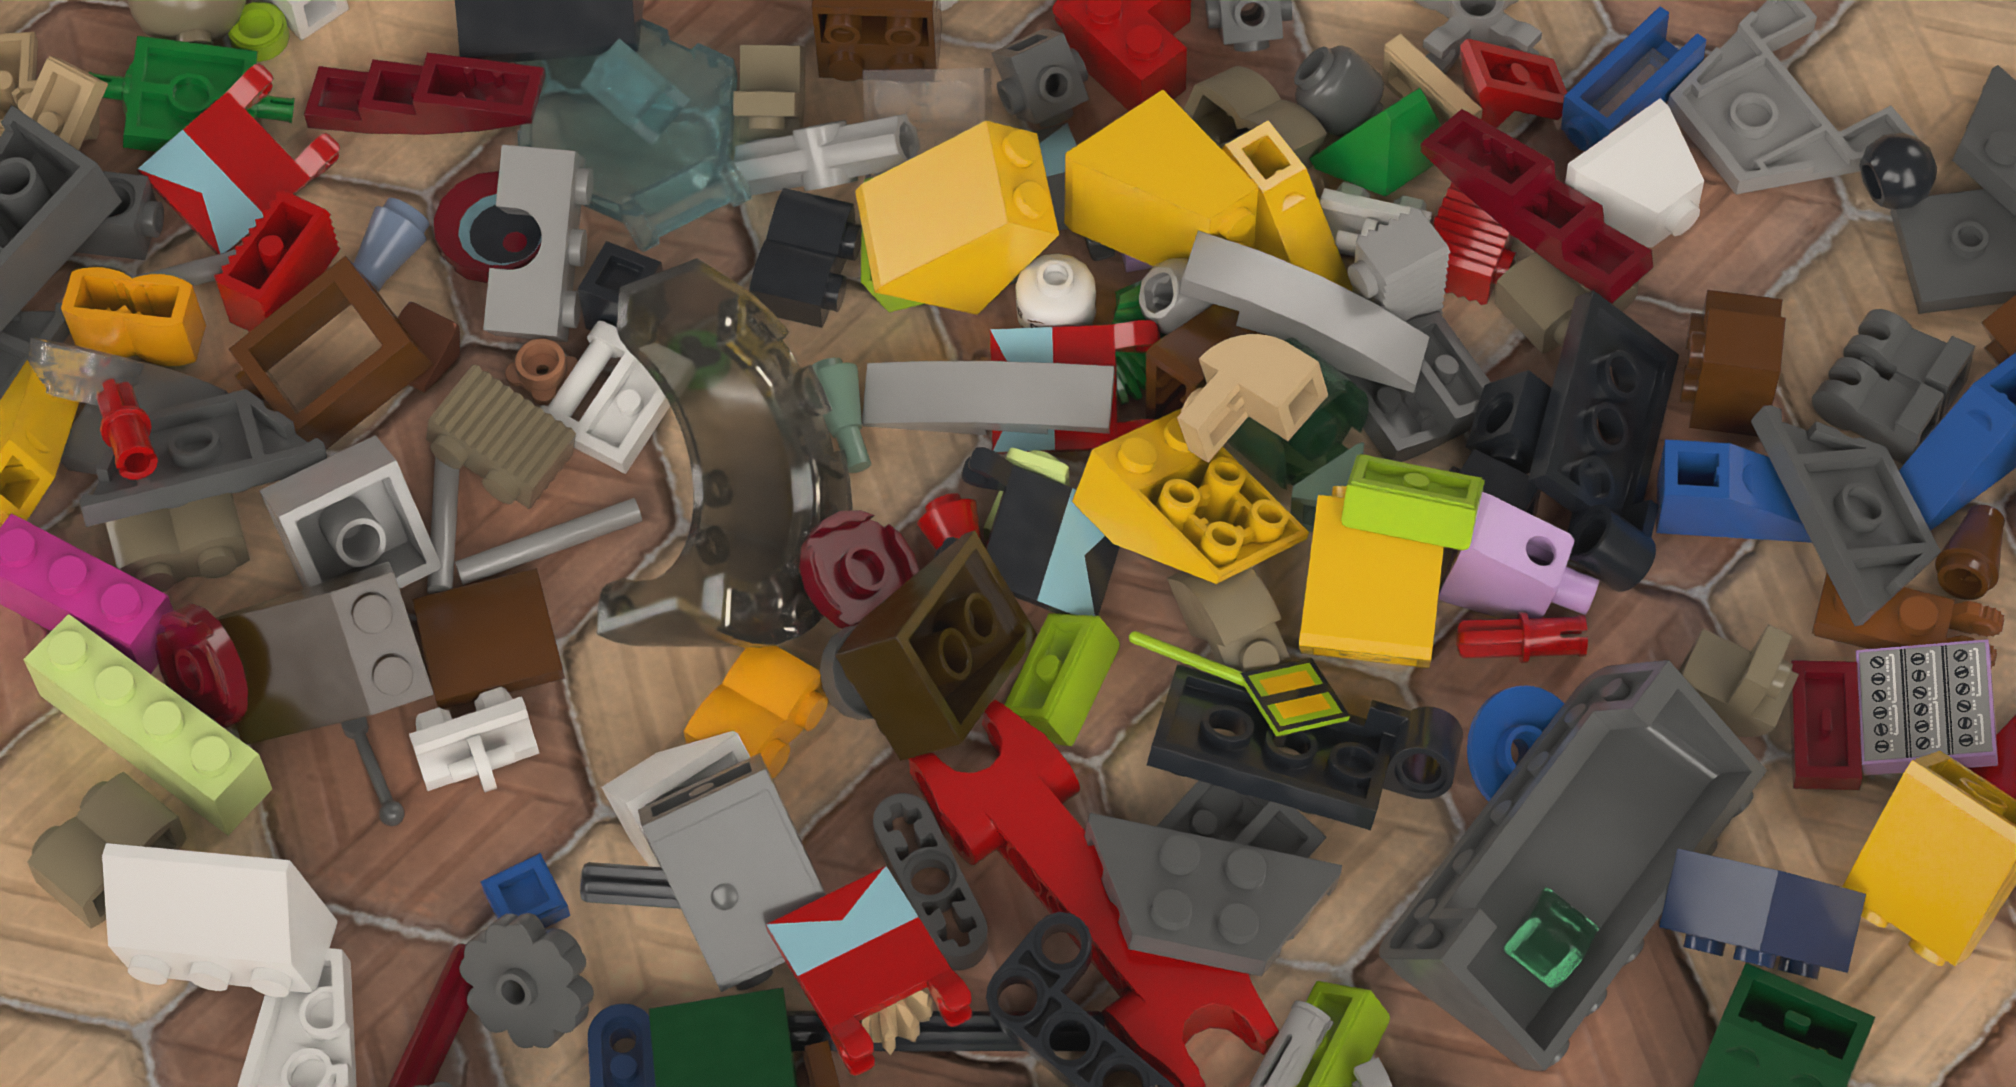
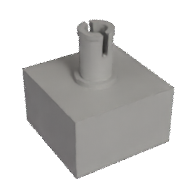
M376 435L259 490L303 589L388 561L395 574L399 589L443 568L396 459Z

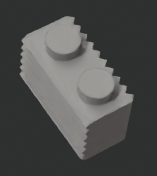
M1411 207L1409 214L1400 213L1399 220L1390 218L1388 225L1379 224L1378 231L1368 230L1367 237L1358 235L1355 262L1348 267V276L1352 284L1353 293L1381 306L1403 321L1439 311L1442 315V308L1444 307L1442 302L1445 301L1443 295L1446 294L1444 288H1446L1445 281H1447L1445 275L1448 274L1446 268L1449 267L1447 261L1450 260L1448 257L1450 250L1420 209Z

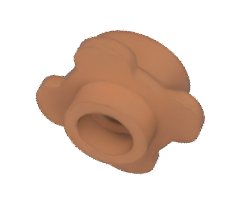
M539 338L527 342L519 349L515 362L510 363L506 367L505 376L511 386H521L529 391L534 402L549 404L578 360L573 356H565L563 349L556 342ZM541 369H548V372L544 375L537 373Z

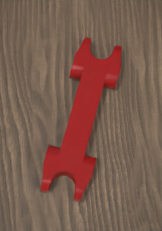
M995 699L984 711V719L982 721V726L987 732L988 740L999 754L990 767L975 773L958 772L943 763L931 752L909 758L910 774L932 811L943 836L967 863L976 865L997 850L1050 914L1057 912L1071 913L1086 924L1092 938L1091 963L1120 996V998L1101 1012L1105 1019L1106 1028L1175 1087L1206 1086L1200 1075L1199 1068L1189 1056L1185 1045L1194 1034L1209 1028L1228 1030L1243 1040L1252 1050L1258 1051L1262 1055L1268 1052L1279 1034V1030L1255 990L1249 974L1128 949L1118 923L1120 918L1119 910L1109 900L1101 880L1104 869L1094 845L1088 846L1084 837L1085 830L1063 805L1080 793L1079 781L1070 764L1044 733L1028 724L1011 709ZM1067 933L1081 950L1080 942L1076 937Z

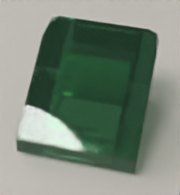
M1545 887L1508 938L1504 951L1548 987L1555 989L1583 961L1598 927L1558 894Z

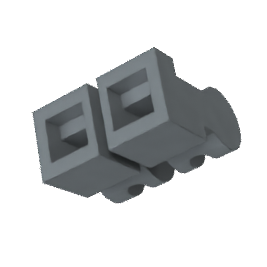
M1874 309L1867 313L1859 325V335L1853 336L1845 346L1843 351L1844 357L1837 359L1830 369L1829 380L1823 381L1814 393L1812 405L1818 415L1827 423L1842 430H1851L1865 437L1864 439L1886 446L1892 459L1904 465L1935 429L1938 421L1944 418L1967 382L1975 345L1951 336L1946 343L1912 328L1904 318L1891 311Z

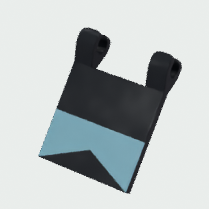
M977 447L972 452L971 457L965 461L961 478L964 482L975 487L1003 491L985 548L1015 598L1057 614L1099 616L1120 546L1113 544L1072 502L1076 489L1015 466L993 450ZM947 538L942 546L936 550L933 559L959 538Z

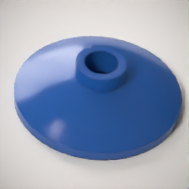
M1527 685L1509 687L1488 698L1474 716L1468 733L1467 758L1472 778L1488 802L1564 705L1557 696L1549 691ZM1512 743H1514L1518 749V759L1516 763H1514L1511 755Z

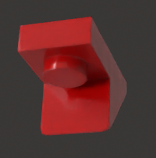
M1469 38L1460 45L1464 90L1482 108L1481 120L1498 128L1514 111L1559 120L1562 117L1564 95L1568 92L1554 59Z

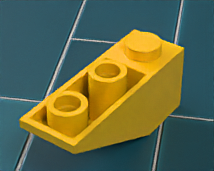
M1269 120L1225 144L1222 150L1259 187L1254 249L1320 275L1352 291V284L1308 171Z
M41 346L34 348L0 400V527L11 513L27 521L53 482L85 386L83 382Z

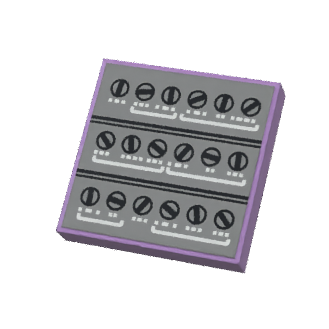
M1988 639L1856 650L1862 770L1864 776L1904 773L1912 760L1937 751H1942L1966 768L1998 766L1991 655Z

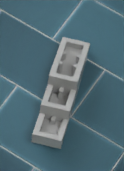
M1198 230L1182 278L1179 294L1239 311L1236 326L1294 342L1297 349L1319 361L1320 366L1414 393L1430 338L1428 335L1381 306L1320 275L1262 251Z
M1005 361L867 363L862 426L987 435V430L1048 434V429L1110 434L1114 366Z

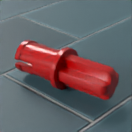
M114 378L108 379L102 383L104 390L96 396L103 418L100 424L102 439L109 447H112L117 469L120 468L119 474L129 480L146 478L153 473L158 463L157 455L154 454L155 452L149 438L152 429L149 415L139 408L133 386L129 382L117 384Z
M1518 612L1517 618L1462 620L1457 625L1456 646L1459 656L1464 659L1518 657L1520 663H1528L1530 657L1577 655L1583 657L1587 655L1588 637L1563 638L1561 635L1582 634V631L1588 630L1585 615L1529 618L1527 612Z

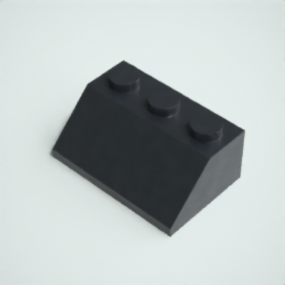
M455 0L460 57L513 63L638 52L644 0Z

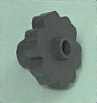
M531 913L519 916L516 914H504L492 923L488 929L479 932L466 944L465 957L459 969L465 981L473 986L467 996V1003L471 1010L480 1016L481 1022L490 1032L500 1033L508 1030L512 1041L521 1048H531L533 1046L549 1048L565 1033L572 1032L587 1018L588 1005L593 999L594 990L591 984L580 976L586 967V958L576 939L568 932L558 928L545 929L540 919Z

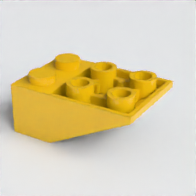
M1182 408L1092 449L1072 500L1076 507L1113 544L1215 584L1306 540L1310 533L1223 446L1209 462L1189 451L1177 419L1181 414Z

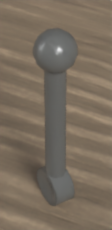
M362 717L341 722L346 737L354 739L380 801V820L387 826H397L404 819L405 811L399 802L393 800L366 736L369 729L367 718Z

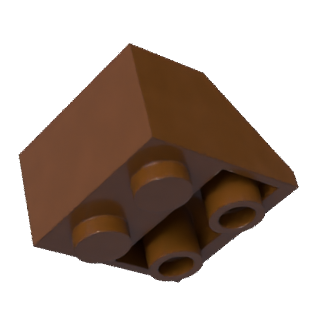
M812 0L811 7L819 78H835L846 82L858 79L894 80L903 84H911L918 81H938L942 33L941 0Z

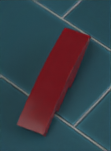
M428 52L423 66L372 59L369 72L319 66L305 108L304 117L308 128L366 134H447L479 132L532 124L546 73L544 67Z
M1461 109L1420 143L1421 152L1469 199L1503 228L1561 272L1589 290H1594L1611 304L1653 268L1652 250L1605 224L1603 205L1557 180L1553 160L1471 113Z

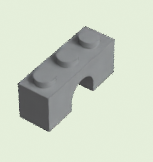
M502 145L496 207L507 214L534 217L540 227L542 241L538 254L528 265L513 270L489 268L483 330L495 336L527 339L544 338L552 341L568 342L569 328L578 327L581 303L578 291H573L575 266H584L587 253L586 230L579 229L581 205H590L594 179L592 168H585L586 159L576 151Z

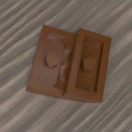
M537 568L412 599L438 707L446 709L474 702L480 693L501 686L510 693L565 679Z

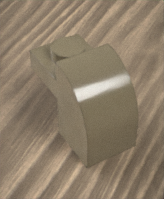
M740 45V91H733V116L740 117L739 142L793 135V130L803 128L805 47L801 45Z
M1252 567L1218 584L1184 571H1180L1167 578L1191 636L1208 641L1216 662L1241 672L1292 662L1275 623L1282 618L1268 590Z
M1769 624L1751 651L1708 630L1702 629L1679 670L1684 678L1738 737H1758L1773 731L1799 675L1791 671L1792 663L1783 660L1792 635Z

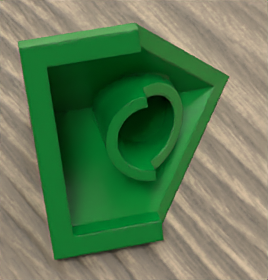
M1418 88L1309 160L1316 170L1386 197L1434 166L1421 152L1420 143L1442 125L1421 88Z

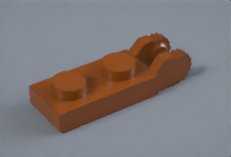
M1826 572L1812 634H1815L1814 636L1866 649L1975 640L1964 635L1947 638L1949 629L1968 634H1978L1979 636L1994 637L2002 632L2005 619L2001 611L1991 608L1989 605L1983 606L1981 603L1973 601L1955 603V599L1904 587L1863 625L1854 626L1833 582ZM1989 644L1992 669V666H1995L1997 649H1994V646Z

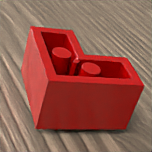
M1071 0L1062 7V33L1066 37L1069 48H1074L1079 53L1087 73L1128 111H1131L1161 90H1164L1172 99L1186 91L1187 47L1173 34L1191 22V0Z

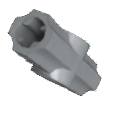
M901 114L847 124L846 120L829 122L793 130V135L774 136L748 141L735 146V156L731 164L735 183L742 188L745 197L780 191L783 188L791 189L804 186V191H810L858 180V176L882 174L917 156L920 146L916 127L910 123L907 114Z

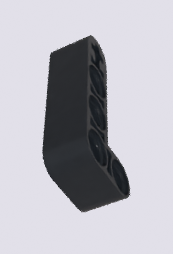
M1057 912L1045 916L1034 926L995 972L987 986L986 1000L993 1022L1068 1087H1103L1106 1079L1118 1071H1128L1136 1075L1141 1081L1142 1087H1175L1066 996L1085 974L1091 963L1092 938L1086 924L1071 913ZM1059 932L1075 936L1081 945L1078 956L1071 962L1064 964L1050 961L1042 951L1046 939L1052 934ZM1024 984L1032 988L1036 993L1037 1003L1029 1013L1022 1016H1011L1001 1009L998 1004L999 997L1002 991L1010 985ZM1067 1027L1078 1028L1087 1035L1090 1046L1082 1057L1075 1060H1064L1056 1056L1050 1046L1051 1040L1061 1029Z

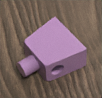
M1482 492L1471 545L1468 550L1453 549L1439 588L1438 600L1500 619L1517 618L1518 612H1527L1529 618H1542L1551 602L1586 615L1595 596L1599 579L1566 566L1574 544V538L1570 533L1490 494Z

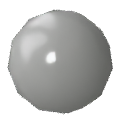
M1172 258L1154 265L1141 281L1139 304L1142 315L1146 320L1156 322L1158 331L1166 335L1213 305L1210 302L1179 294L1188 262L1187 258Z

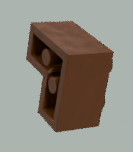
M1707 290L1702 314L1691 312L1687 331L1686 349L1689 350L1687 365H1685L1680 402L1692 403L1689 428L1759 437L1751 420L1763 406L1773 405L1781 372L1786 318L1781 317L1783 299Z

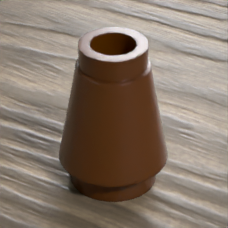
M1982 504L1972 506L1941 553L1937 556L1935 561V568L1938 573L1937 580L1941 588L1948 594L1959 599L1975 600L1983 597L1988 590L1997 584L2005 518L1996 508Z

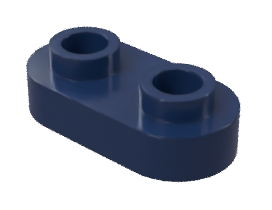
M615 1004L600 1011L594 1017L588 1029L590 1087H656L649 1015L643 1009L631 1004ZM629 1038L636 1042L635 1046L628 1052L620 1053L612 1049L614 1044L620 1039Z

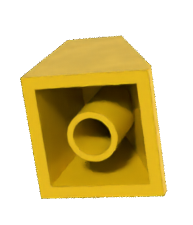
M1161 90L1065 153L1064 224L1074 233L1151 266L1172 258L1189 259L1198 230L1254 249L1259 187L1164 90Z
M987 120L862 183L855 190L874 292L978 315L1059 236L1037 133Z
M1333 486L1331 496L1318 495L1299 639L1300 653L1429 669L1433 649L1444 547L1342 525L1341 518L1347 486Z
M1942 751L1912 760L1903 773L1842 887L1865 893L1866 897L1861 916L1879 927L1886 928L1891 923L1911 937L1908 943L1909 947L1924 959L1938 966H1943L1946 961L1953 966L1960 964L1970 957L2016 886V799Z

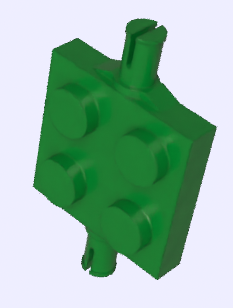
M137 36L134 60L127 69L125 77L97 74L90 71L88 73L108 83L102 98L122 101V108L126 117L123 148L157 152L225 94L250 67L257 64L258 51ZM267 95L260 102L247 109V111L255 120L256 118L292 123L295 98Z

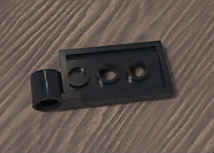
M1593 290L1575 298L1528 482L1572 512L1567 532L1574 538V544L1569 559L1611 589L1623 592L1636 586L1646 576L1656 555V545L1651 537L1659 505L1651 499L1644 501L1679 354ZM1610 366L1612 367V376H1613L1614 382H1615L1616 385L1619 387V389L1615 386V384H1614L1613 381H1612L1611 374H1610ZM1597 418H1598V424H1599L1600 432H1601L1602 436L1606 439V442L1602 439V437L1600 436V434H1599V432H1598V429H1597Z
M1177 664L1146 765L1171 772L1178 776L1189 777L1230 789L1243 795L1254 796L1292 807L1308 814H1316L1371 831L1382 789L1417 799H1433L1442 796L1451 788L1463 741V730L1459 721L1453 715L1440 708L1425 706L1414 708L1410 711L1372 700L1366 718L1349 714V721L1276 737L1244 686L1207 672ZM1214 729H1225L1237 736L1222 735ZM1277 747L1291 748L1301 755L1287 754Z

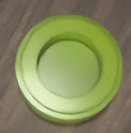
M267 2L245 4L239 22L228 33L232 48L258 51L257 62L267 61L278 56L286 48L290 37L283 12L277 6Z

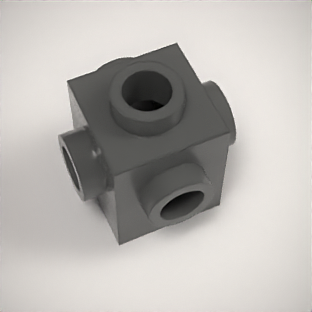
M1205 0L1208 29L1218 28L1223 44H1234L1235 51L1251 52L1269 48V40L1283 39L1282 21L1292 20L1291 0ZM1256 3L1252 9L1241 11L1246 4Z
M1043 28L991 52L1002 81L997 82L1000 100L1010 115H1016L1017 119L1034 124L1039 123L1042 128L1054 126L1074 115L1072 107L1089 100L1083 82L1088 80L1085 64L1079 53L1074 48H1069L1066 37L1062 32Z

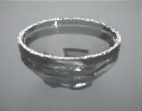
M31 337L28 347L30 348L28 354L30 366L36 376L46 386L47 394L99 406L96 396L104 390L102 385L104 381L114 378L117 384L127 381L134 388L139 383L140 374L143 372L145 364L110 353Z

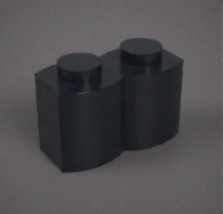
M786 188L782 189L772 214L766 240L762 245L749 286L751 312L820 328L824 326L830 310L839 312L844 300L847 277L840 274L846 260L855 261L861 248L862 225L855 222L853 203Z

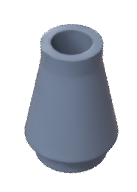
M388 198L383 207L376 206L374 208L353 264L369 279L378 292L384 283L427 241L424 233L430 225L429 221L418 210L396 198Z

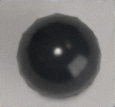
M1906 133L1882 135L1866 147L1859 164L1863 183L1872 200L1879 206L1890 210L1912 208L1927 198L1937 175V165L1930 147L1917 137Z

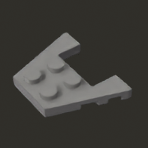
M1767 0L1756 12L1751 11L1739 23L1737 32L1720 49L1716 47L1669 95L1668 106L1675 120L1736 195L1860 172L1859 164L1866 147L1882 135L1906 133L1917 137L1892 106L1842 131L1836 130L1773 53L1814 31L1817 16L1803 0Z

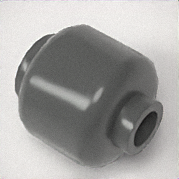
M1323 46L1318 48L1303 61L1295 74L1294 83L1297 85L1295 99L1297 104L1312 113L1325 131L1332 135L1342 136L1348 134L1383 110V104L1380 100L1383 96L1384 81L1381 74L1349 47L1336 46L1329 49Z

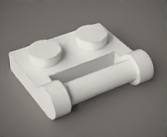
M598 321L587 336L590 342L589 346L548 406L542 405L540 407L545 413L551 414L555 420L562 421L566 427H570L575 431L574 448L626 474L692 373L688 363L609 323ZM611 357H620V361L580 421L572 419L571 416Z

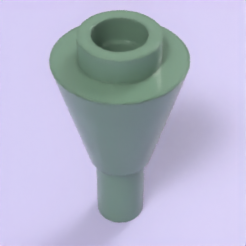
M836 357L818 361L807 369V376L800 381L799 389L832 437L837 439L847 471L849 473H857L866 470L871 466V461L860 432L862 421L858 367L853 363H843L842 359Z

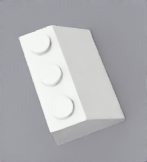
M106 843L102 854L108 946L126 965L128 973L132 977L155 985L165 984L168 979L186 980L199 987L214 991L226 990L228 985L252 987L262 994L273 997H285L289 994V991L310 993L317 989L325 964L324 958L327 948H330L338 921L290 860Z

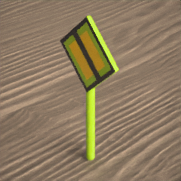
M1133 631L1129 634L1130 642L1244 686L1276 737L1349 721V713L1312 658L1241 672L1141 632Z

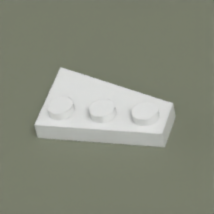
M327 948L323 971L318 987L314 992L289 991V994L285 997L264 996L237 1087H357L351 961L342 949Z

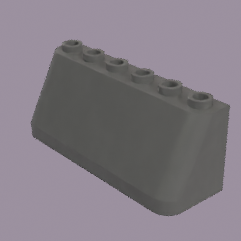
M1669 660L1603 667L1588 676L1570 695L1542 734L1517 764L1516 768L1507 777L1387 933L1380 945L1379 955L1398 976L1521 1069L1546 1071L1548 1067L1557 1063L1565 1055L1570 1045L1569 1038L1583 1019L1602 1005L1607 997L1606 988L1620 969L1634 960L1643 949L1645 943L1643 938L1659 916L1662 915L1677 848L1712 856L1718 845L1716 839L1730 820L1749 806L1754 796L1752 791L1767 770Z

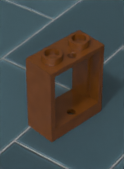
M347 256L340 259L229 348V351L243 368L235 377L244 390H248L262 401L266 400L273 411H278L293 421L295 432L299 437L307 442L318 438L324 443L326 450L433 365L373 284ZM352 305L382 344V347L299 412L268 370L348 306Z

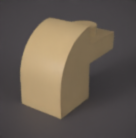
M1262 334L1240 335L1216 344L1199 358L1207 384L1204 388H1198L1190 394L1177 419L1188 450L1209 462L1248 417L1289 441L1325 400L1328 392L1319 361L1286 341L1273 336Z

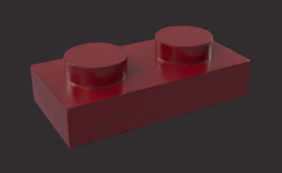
M1791 660L1793 664L1791 671L1799 674L1789 695L1793 789L1860 790L1863 776L1857 662Z

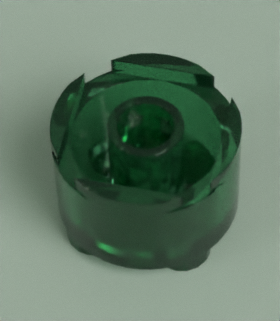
M1288 338L1284 341L1319 361L1328 396L1289 441L1250 417L1242 423L1227 441L1231 447L1286 490L1288 484L1294 486L1349 450L1342 442L1348 435L1351 427L1361 433L1369 410V401L1365 391L1314 350L1303 345L1295 338Z

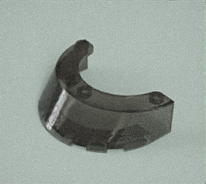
M698 258L620 287L617 320L618 336L627 350L656 381L679 423L686 443L692 471L693 513L685 546L677 560L664 574L652 580L622 578L607 583L601 590L598 604L597 635L628 646L762 648L775 646L802 636L811 630L824 616L819 613L804 589L799 570L801 546L811 530L824 519L839 511L853 510L851 482L845 450L834 452L831 437L823 416L831 412L832 408L812 365L800 367L789 347L783 341L789 331L766 305L741 285Z

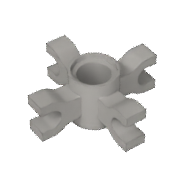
M1414 0L1424 8L1436 10L1449 18L1444 25L1433 30L1423 40V48L1430 52L1426 57L1444 74L1450 70L1460 56V45L1467 38L1539 55V52L1533 47L1541 40L1542 32L1531 24L1517 21L1504 13L1508 6L1519 0Z

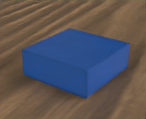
M541 853L480 881L483 892L497 919L504 914H516L519 916L531 913L536 915L544 928L571 916L568 905Z

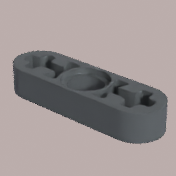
M899 793L887 797L877 806L874 812L873 826L876 844L890 873L951 969L965 970L977 965L984 958L988 949L987 922L929 806L924 800L913 794ZM903 817L907 824H914L915 842L919 849L910 855L908 844L903 834L899 830H893L892 821L896 818ZM933 867L944 871L950 881L942 892L934 895H925L915 890L911 882L914 875L924 868ZM952 908V915L959 930L962 933L969 932V944L959 947L953 939L947 940L946 920L942 913Z

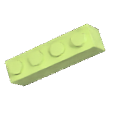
M68 614L23 659L41 697L229 836L272 790L260 755L71 615Z

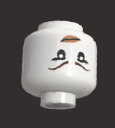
M1060 253L1046 254L1034 259L1020 272L1015 290L1017 318L1022 328L1087 326L1093 324L1096 315L1095 280L1084 263L1069 255Z

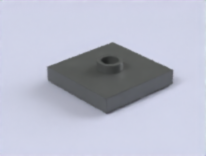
M1985 189L1930 195L1912 208L1890 211L1918 314L2003 304L2016 295V217Z

